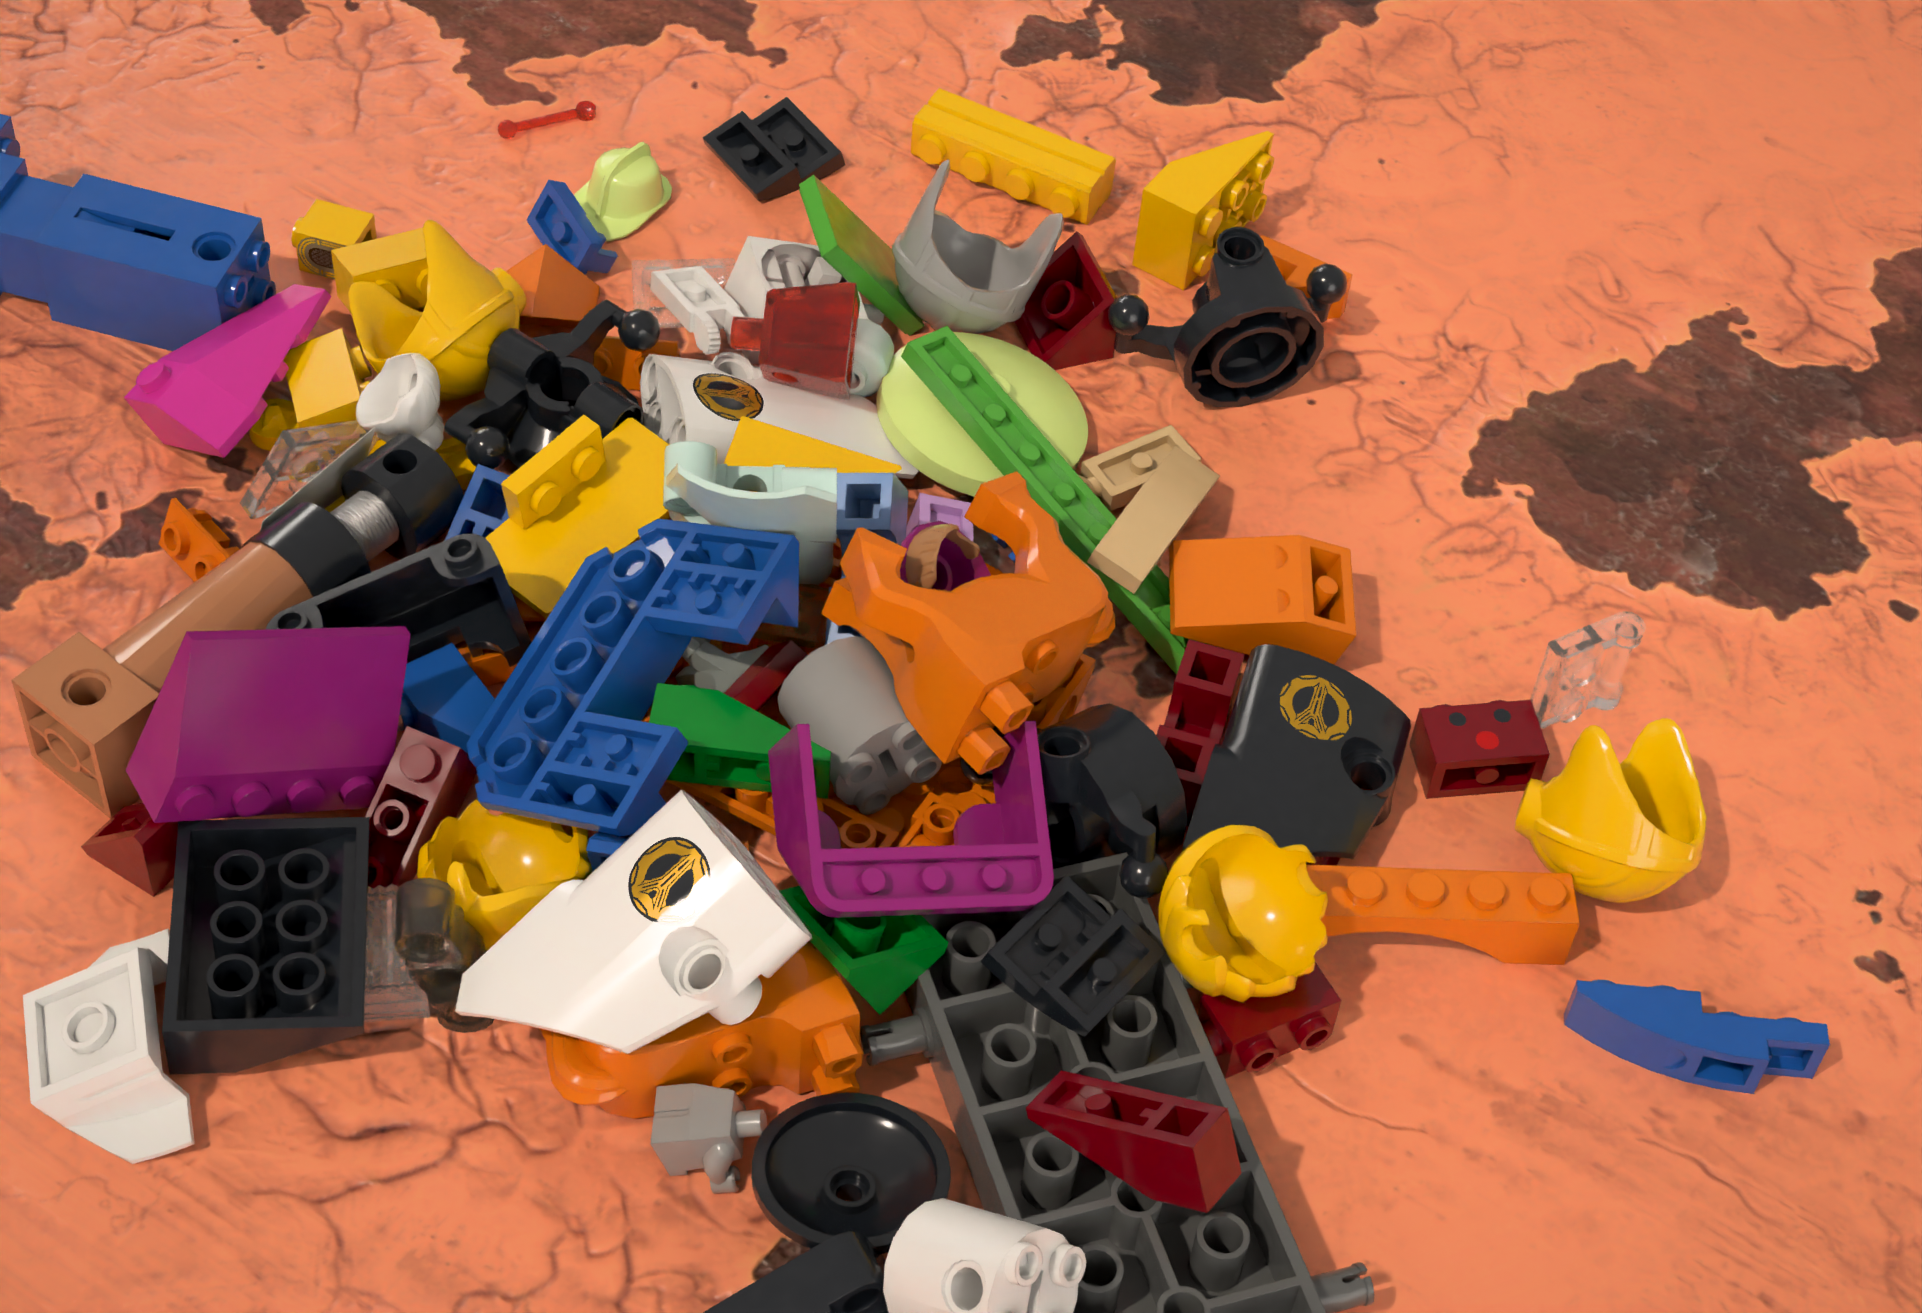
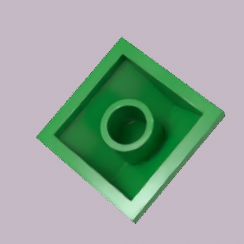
M800 886L779 890L811 933L812 939L809 941L879 1015L918 979V976L923 974L945 953L949 943L922 915L834 918L817 911L811 905Z

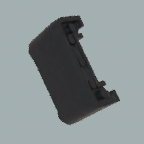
M477 534L454 536L279 612L266 626V629L406 626L411 634L407 663L448 644L453 643L455 645L465 640L473 658L484 655L482 649H492L500 652L511 667L519 663L531 644V639L501 564L488 540Z

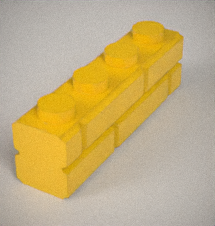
M941 88L933 94L928 104H925L915 115L912 123L910 152L912 155L921 158L928 164H937L939 166L942 162L949 159L950 170L964 175L968 180L984 183L1008 193L1015 199L1026 200L1051 210L1054 214L1061 213L1063 218H1071L1088 225L1097 213L1098 207L1101 208L1111 194L1116 165L1115 157Z

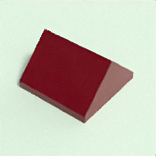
M1076 231L1053 252L1045 272L1025 305L1023 314L1018 320L1014 321L1031 354L1044 361L1054 370L1114 358L1116 331L1109 324L1108 310L1117 296L1082 234Z

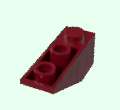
M408 726L365 817L370 818L368 910L383 917H387L417 874L420 848L431 840L443 819L448 816L457 817L477 773L476 767L469 760L468 753L462 748Z

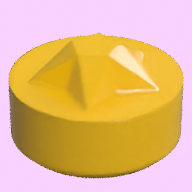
M285 399L265 400L268 404L259 420L249 430L251 441L257 447L268 451H282L295 446L302 439L304 433L298 424L293 402Z

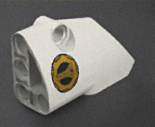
M722 352L716 355L713 361L649 354L643 363L640 392L645 427L668 444L684 441L710 444L717 450V464H724L740 418L745 416L900 465L902 469L895 473L897 478L913 479L919 471L901 456L887 438L880 424L877 408L874 403L861 395L845 393L826 384L823 377L753 366L748 359L733 352Z
M681 789L585 880H570L553 889L462 974L455 1012L462 1016L486 1017L541 1028L629 1054L706 1013L711 1014L722 1024L733 1025L742 1022L754 1012L762 997V984L758 976L762 974L766 978H770L812 939V935L740 840L694 798Z

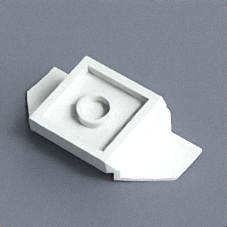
M169 929L131 942L112 946L87 969L23 995L31 1104L45 1115L54 1119L61 1126L131 1164L157 1158L195 1144L190 1096L163 1073L154 985L166 981Z

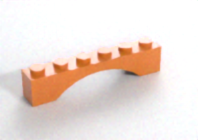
M1306 865L1308 875L1313 884L1319 890L1327 892L1328 904L1325 914L1321 919L1326 927L1327 937L1360 932L1423 934L1463 943L1484 951L1503 963L1564 965L1580 925L1571 873Z

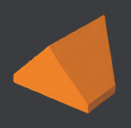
M547 244L506 271L520 285L526 295V306L520 314V324L575 328L584 316L598 305L599 286Z

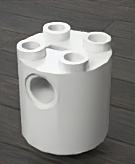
M941 1198L924 1202L909 1214L893 1237L884 1266L883 1292L889 1313H1073L1077 1302L1078 1283L1081 1281L1086 1269V1258L1082 1249L1070 1245L1063 1234Z

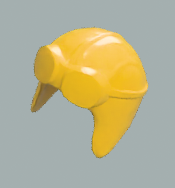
M427 220L423 226L428 264L427 303L423 312L406 306L383 287L368 281H358L351 284L348 292L349 305L363 353L377 374L381 372L388 358L406 353H420L433 364L438 372L441 384L440 401H451L466 398L485 390L490 371L487 363L490 348L502 332L509 328L519 330L520 314L526 306V295L510 274L498 267L490 271L473 259L439 223Z
M1661 718L1647 724L1633 743L1627 758L1620 764L1606 732L1596 725L1586 727L1575 742L1568 762L1558 776L1553 777L1548 782L1530 779L1518 807L1515 831L1531 842L1534 852L1551 873H1571L1574 890L1583 895L1608 902L1627 903L1659 894L1683 878L1688 872L1696 869L1701 862L1707 817L1699 782L1682 729L1675 721L1668 718Z

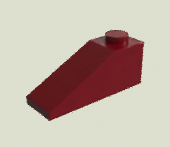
M1062 1070L1026 1107L1028 1119L1153 1200L1208 1213L1242 1174L1229 1111L1226 1107Z

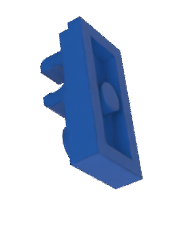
M548 180L526 221L542 245L547 244L583 274L586 275L587 271L608 273L618 257L617 253L602 249L606 237L595 230L587 218L586 212L566 183Z

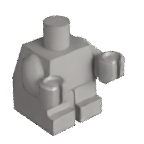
M697 1083L657 1086L650 1144L670 1176L688 1175V1170L702 1168L710 1179L711 1190L714 1194L737 1192L739 1185H736L735 1181L740 1180V1172L735 1165H730L732 1161L742 1158L744 1137L761 1136L767 1127V1117L763 1109L746 1111L745 1104L739 1099L737 1093L729 1088H718Z

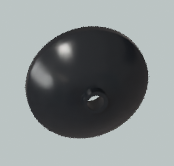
M845 1092L825 1094L806 1099L787 1108L774 1118L762 1132L754 1149L751 1179L755 1198L767 1219L780 1232L793 1241L812 1249L837 1234L858 1231L866 1236L879 1254H885L889 1252L893 1237L909 1214L924 1202L948 1198L951 1168L941 1139L930 1125L916 1113L882 1097Z

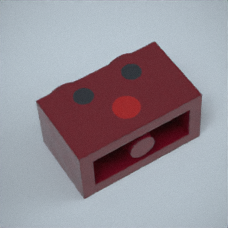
M1495 700L1480 704L1455 706L1442 704L1430 708H1419L1409 744L1426 799L1525 791L1531 778L1542 779L1550 755L1532 700Z

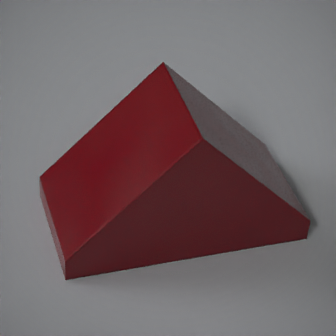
M144 803L126 806L103 825L81 848L89 857L154 897L174 878L178 821L154 823Z

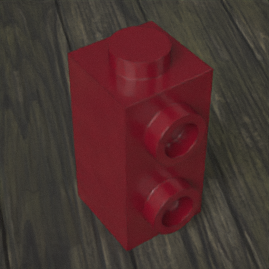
M1315 962V968L1311 973L1297 977L1294 990L1278 996L1250 997L1244 1002H1239L1224 995L1215 997L1207 994L1203 995L1198 1018L1226 1079L1245 1070L1250 1073L1263 1070L1272 1064L1277 1057L1298 1048L1311 1050L1320 1046L1332 1035L1342 1000Z

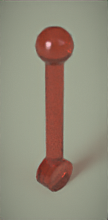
M582 101L577 104L575 109L515 123L511 120H503L498 125V134L504 139H511L517 132L578 118L582 121H590L596 116V106L590 101Z

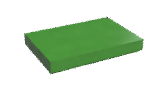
M814 174L800 183L799 191L821 257L902 332L910 336L924 327L922 319L909 307L899 290L895 273V257L892 249Z

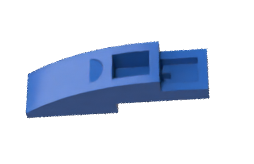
M1577 980L1563 1014L1565 1026L1619 1058L1684 1082L1754 1094L1763 1074L1813 1079L1830 1046L1827 1024L1803 1022L1791 1017L1768 1019L1740 1016L1734 1012L1703 1013L1701 992L1677 990L1666 985L1645 987L1615 984L1609 980Z

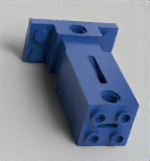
M0 114V296L3 292L48 303L52 321L174 351L276 294V285L270 279L268 265L270 245L268 242H265L262 218L88 174H83L74 187L31 177L28 175L25 159L20 158V144L15 138L11 116Z

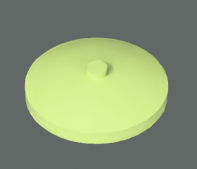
M953 332L1075 471L1087 445L1088 423L1083 406L1070 385L1052 367L1018 346L989 336ZM905 345L893 355L888 373L882 378L877 391L876 408L880 424L894 448L912 466L948 488L975 497L981 484L1004 475L902 359L901 355L906 347Z

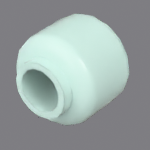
M853 318L842 321L830 332L820 357V372L824 382L845 393L857 394L863 397L872 396L878 391L882 378L888 373L894 355L892 339L881 325L868 319Z

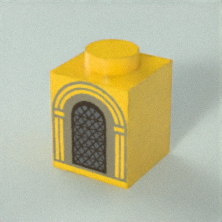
M316 199L306 215L297 219L292 231L291 241L293 247L297 249L299 270L335 280L331 250L377 239L374 214Z

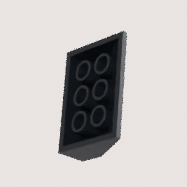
M369 817L178 821L162 1027L170 1074L239 1072L364 1034L370 840Z

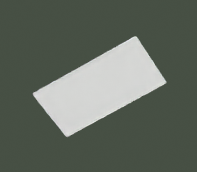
M375 428L371 429L262 521L260 531L299 502H312L324 509L343 495L341 489L342 476L368 457Z

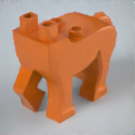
M1017 471L981 484L964 516L978 528L997 536L1012 548L1016 557L1014 573L1003 574L1000 570L985 562L991 576L977 578L960 585L952 591L917 587L905 583L900 576V567L907 548L860 527L856 529L840 561L841 568L846 577L834 582L821 612L822 615L838 626H851L883 656L893 675L895 694L906 718L936 756L944 764L962 757L979 775L1003 764L1011 749L993 730L994 726L1003 734L1019 728L1027 720L1034 707L1033 703L1048 696L1065 682L1083 651L1108 639L1115 629V614L1112 602L1108 598L1109 593L1102 580L1064 543L1059 532L1058 522L1033 500L1027 489L1026 480Z
M748 841L742 842L749 851ZM808 941L770 978H766L762 974L758 976L762 984L760 1002L748 1018L737 1024H722L711 1014L706 1013L629 1054L541 1028L537 1029L546 1040L547 1062L552 1084L564 1099L583 1106L599 1105L606 1113L636 1119L654 1116L657 1086L697 1083L718 1088H729L734 1090L739 1098L750 1089L762 1085L783 1086L798 1095L812 1090L815 1091L817 1096L845 1092L860 1093V1086L855 1077L856 1070L862 1066L863 1052L860 1048V1012L831 963L818 953L816 947Z

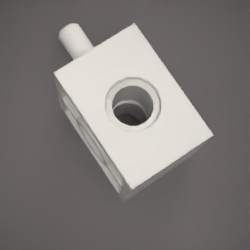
M748 236L724 288L728 295L740 306V311L747 318L751 327L752 345H750V348L742 350V353L752 364L820 372V357L830 332L836 325L844 320L853 318L868 319L878 325L884 320V314L874 305L863 304L859 291L821 257L818 245Z

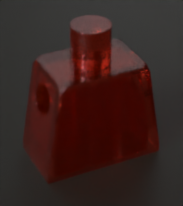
M846 282L789 287L767 291L764 318L733 317L730 335L731 349L760 351L759 366L764 379L770 382L849 400L860 309V299L856 283Z

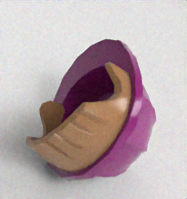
M942 521L918 525L901 543V546L907 548L900 567V576L905 583L921 588L952 591L964 583L980 577L991 576L983 557L979 553V546L967 538L957 525Z

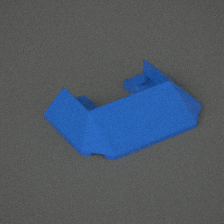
M656 519L638 529L641 539L612 554L608 547H605L586 557L466 743L469 760L477 770L479 782L475 784L479 803L485 809L617 836L634 834L666 804L659 791L689 743L677 727L642 721L653 703L657 683L665 684L692 637L748 645L761 622L798 628L799 541L796 537L789 534Z

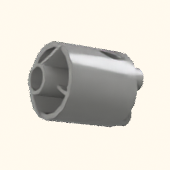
M853 636L838 639L812 651L795 666L784 680L778 695L780 713L791 729L796 724H809L811 741L831 751L830 781L833 785L834 793L845 804L855 805L860 813L870 815L880 811L888 804L892 796L902 792L913 782L921 783L929 780L939 771L942 761L928 747L906 718L895 694L893 675L885 659L865 638Z

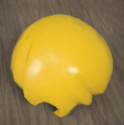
M475 799L467 806L459 818L448 816L443 819L431 840L419 850L417 877L423 905L441 931L461 942L489 950L553 889L570 880H585L593 872L592 866L588 862L586 851L589 841L588 830L572 826L573 837H571L563 830L561 824L505 812L498 816L492 815L488 809H485L479 803L478 799Z
M1228 825L1206 833L1182 851L1174 861L1164 882L1159 902V930L1163 946L1171 962L1182 977L1193 987L1212 997L1224 995L1233 1000L1244 1002L1250 997H1272L1290 992L1295 989L1298 976L1309 974L1314 970V955L1316 951L1327 944L1326 927L1321 919L1327 908L1328 897L1327 892L1319 890L1308 875L1306 863H1316L1317 861L1307 846L1297 844L1279 848L1269 833L1255 826Z

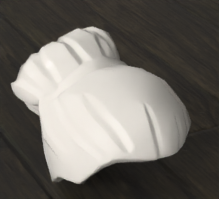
M406 353L388 358L381 372L360 394L356 405V419L360 426L367 431L375 428L374 433L386 443L398 434H411L433 450L439 448L444 438V423L442 417L437 412L440 406L441 384L436 368L420 353Z

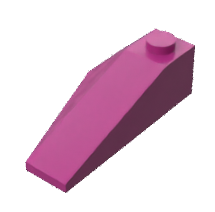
M293 284L165 355L157 362L148 365L139 373L136 379L137 384L128 392L124 399L163 444L225 458L263 414L268 405L262 398L263 393L271 380L272 382L283 380L289 369L283 361L289 349L295 348L306 341L329 302L330 294L326 289Z

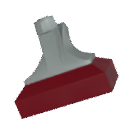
M692 637L682 654V657L690 666L684 667L675 678L678 685H693L699 688L719 690L758 712L780 690L787 676L808 654L793 640L770 647L764 644L753 650L727 654L705 641L704 638Z

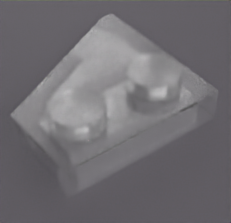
M357 420L283 430L240 501L241 506L250 519L259 518L276 510L369 431L360 426ZM376 433L373 435L369 454L379 439Z

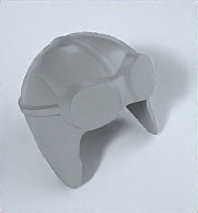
M948 159L942 162L903 232L898 235L892 245L895 257L896 278L899 290L909 307L918 317L930 324L933 329L938 330L948 326L953 332L987 333L1007 322L1018 320L1023 314L1025 305L1045 272L1060 238L1064 225L1063 215L1061 213L1050 214L1022 245L1013 249L992 236L966 231L948 215L935 210L949 175L950 160Z

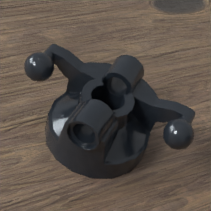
M1232 227L1219 234L1211 261L1208 280L1197 290L1192 300L1194 314L1183 325L1174 327L1147 325L1150 319L1149 308L1144 300L1137 295L1124 294L1113 301L1108 310L1109 324L1116 331L1114 349L1121 354L1140 352L1154 358L1173 360L1185 388L1197 401L1215 407H1243L1267 400L1296 384L1314 366L1324 347V328L1321 323L1327 320L1331 304L1340 301L1346 293L1347 278L1344 272L1336 265L1324 263L1314 267L1306 280L1307 293L1311 297L1307 298L1302 290L1286 284L1269 249L1264 246V241L1257 233L1243 227Z
M604 300L590 310L571 333L561 332L531 338L516 328H509L496 338L490 348L487 360L490 371L484 390L485 398L464 406L451 416L445 423V432L466 445L467 457L474 466L477 467V464L491 469L498 467L500 472L512 475L583 414L600 426L602 439L627 418H634L644 426L643 410L639 406L637 399L619 382L601 375L594 367V353L600 347L608 331L613 327L618 328L620 340L628 349L639 352L651 349L659 340L661 332L658 319L650 311L635 309L627 312L609 300Z
M1110 703L1091 706L1046 728H1037L1053 869L1127 852L1128 856L1122 861L1119 870L1122 887L1131 896L1140 899L1156 897L1162 891L1168 875V868L1164 859L1170 857L1183 843L1188 818L1184 789L1173 760L1155 733L1132 712ZM994 726L993 730L1001 738L1006 735L1003 734L996 726ZM961 757L960 765L962 772L970 782L982 786L993 784L992 770L979 775Z

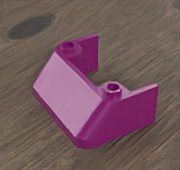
M1025 721L1019 728L1010 731L1002 737L1011 749L1003 764L992 770L996 803L978 804L964 811L958 817L954 826V845L842 849L839 830L830 816L817 808L810 725L796 724L768 750L777 848L811 905L826 916L843 918L1023 911L1043 901L1052 889L1054 873L1036 721Z

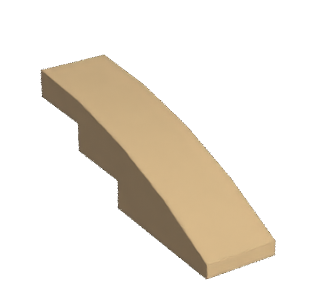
M1174 446L1096 546L1087 563L1135 594L1150 571L1153 570L1166 550L1169 549L1173 540L1180 534L1220 475L1177 446Z

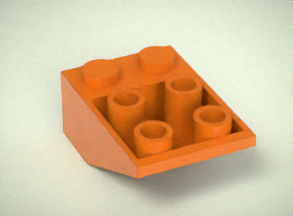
M1302 535L1173 540L1169 546L1170 634L1250 655L1251 650L1259 645H1278L1309 654L1333 665L1357 636L1351 550Z

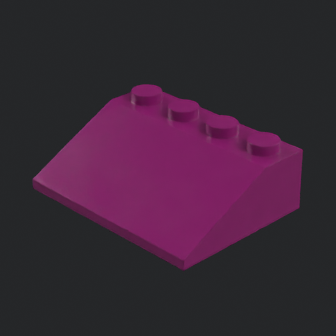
M406 626L186 631L126 768V772L153 822L195 821L369 808L395 751L411 635Z

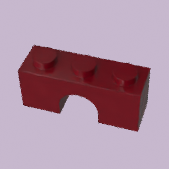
M1190 639L1188 640L1174 681L1164 725H1159L1156 734L1173 760L1183 786L1188 827L1215 744L1221 745L1236 699L1245 656L1242 653Z

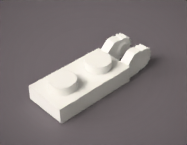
M702 266L652 271L650 290L689 333H694L696 345L701 351L703 350L705 355L719 352V349H721L720 329L725 328L728 343L732 347L734 346V349L744 350L750 348V345H752L751 341L753 340L751 327L747 318L740 311V306Z

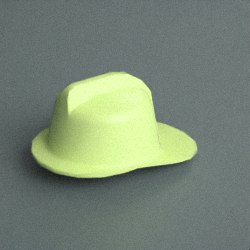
M640 142L632 148H616L604 152L595 162L591 179L574 196L586 212V216L595 230L606 237L605 242L625 238L639 229L671 199L672 186L668 179L661 174L659 166L651 156L648 144Z

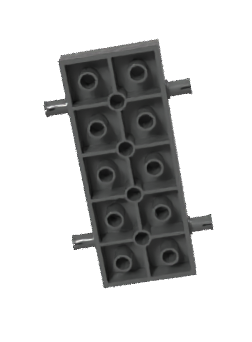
M1127 852L1053 869L1054 882L1052 889L1068 875L1111 917L1121 908L1165 950L1160 936L1159 925L1148 900L1131 896L1121 885L1119 870L1122 861L1128 856ZM1033 907L1023 911L922 915L949 942L945 953L904 991L913 1016L871 1026H861L862 1048L864 1054L870 1053V1055L866 1056L869 1066H874L880 1062L922 1053L925 1058H929L983 1209L1063 1234L1070 1245L1081 1248L1085 1253L1086 1269L1081 1281L1078 1283V1296L1073 1313H1336L1358 1306L1373 1304L1374 1288L1371 1277L1368 1276L1360 1279L1361 1275L1367 1273V1268L1362 1262L1310 1276L1186 989L1194 987L1178 972L1167 953L1084 1037L1032 1006L981 963L987 952ZM1061 1070L1226 1107L1229 1111L1242 1174L1208 1213L1153 1200L1028 1119L1026 1107Z

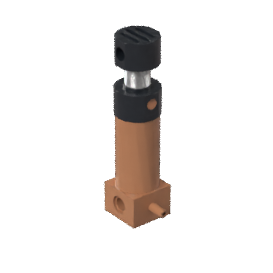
M398 434L342 476L341 489L345 502L333 511L328 512L312 502H299L247 540L240 550L104 649L98 647L80 632L73 635L12 679L32 756L110 819L123 807L135 803L140 799V796L129 778L126 768L186 631L264 630L270 620L279 612L371 573L368 562L385 550L397 559H403L421 551L450 529L464 497L463 490L451 468L435 450L411 434Z

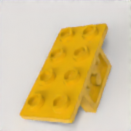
M583 414L504 480L501 485L509 518L490 533L486 539L491 544L501 564L511 592L547 619L586 557L605 547H608L613 554L641 539L638 529L656 519H668L670 517L669 510L663 506L664 452L666 446L670 444L634 418H627L602 439L600 426Z

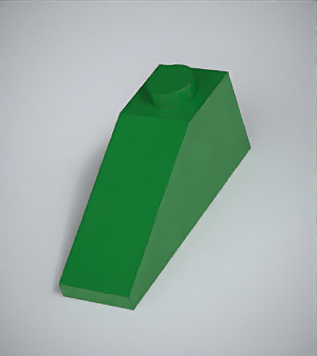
M657 683L649 723L677 727L689 742L666 780L772 792L768 750L791 729L719 690L699 688L693 685ZM811 741L816 798L828 799L831 751Z

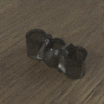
M418 878L404 883L396 893V954L405 961L409 977L420 989L428 994V1001L433 1008L437 1009L438 1022L444 1028L462 1033L486 1029L493 1023L494 1019L462 1016L455 1012L462 974L486 953L483 936L474 926L464 920V910L460 905L455 904V892L448 883L432 878Z

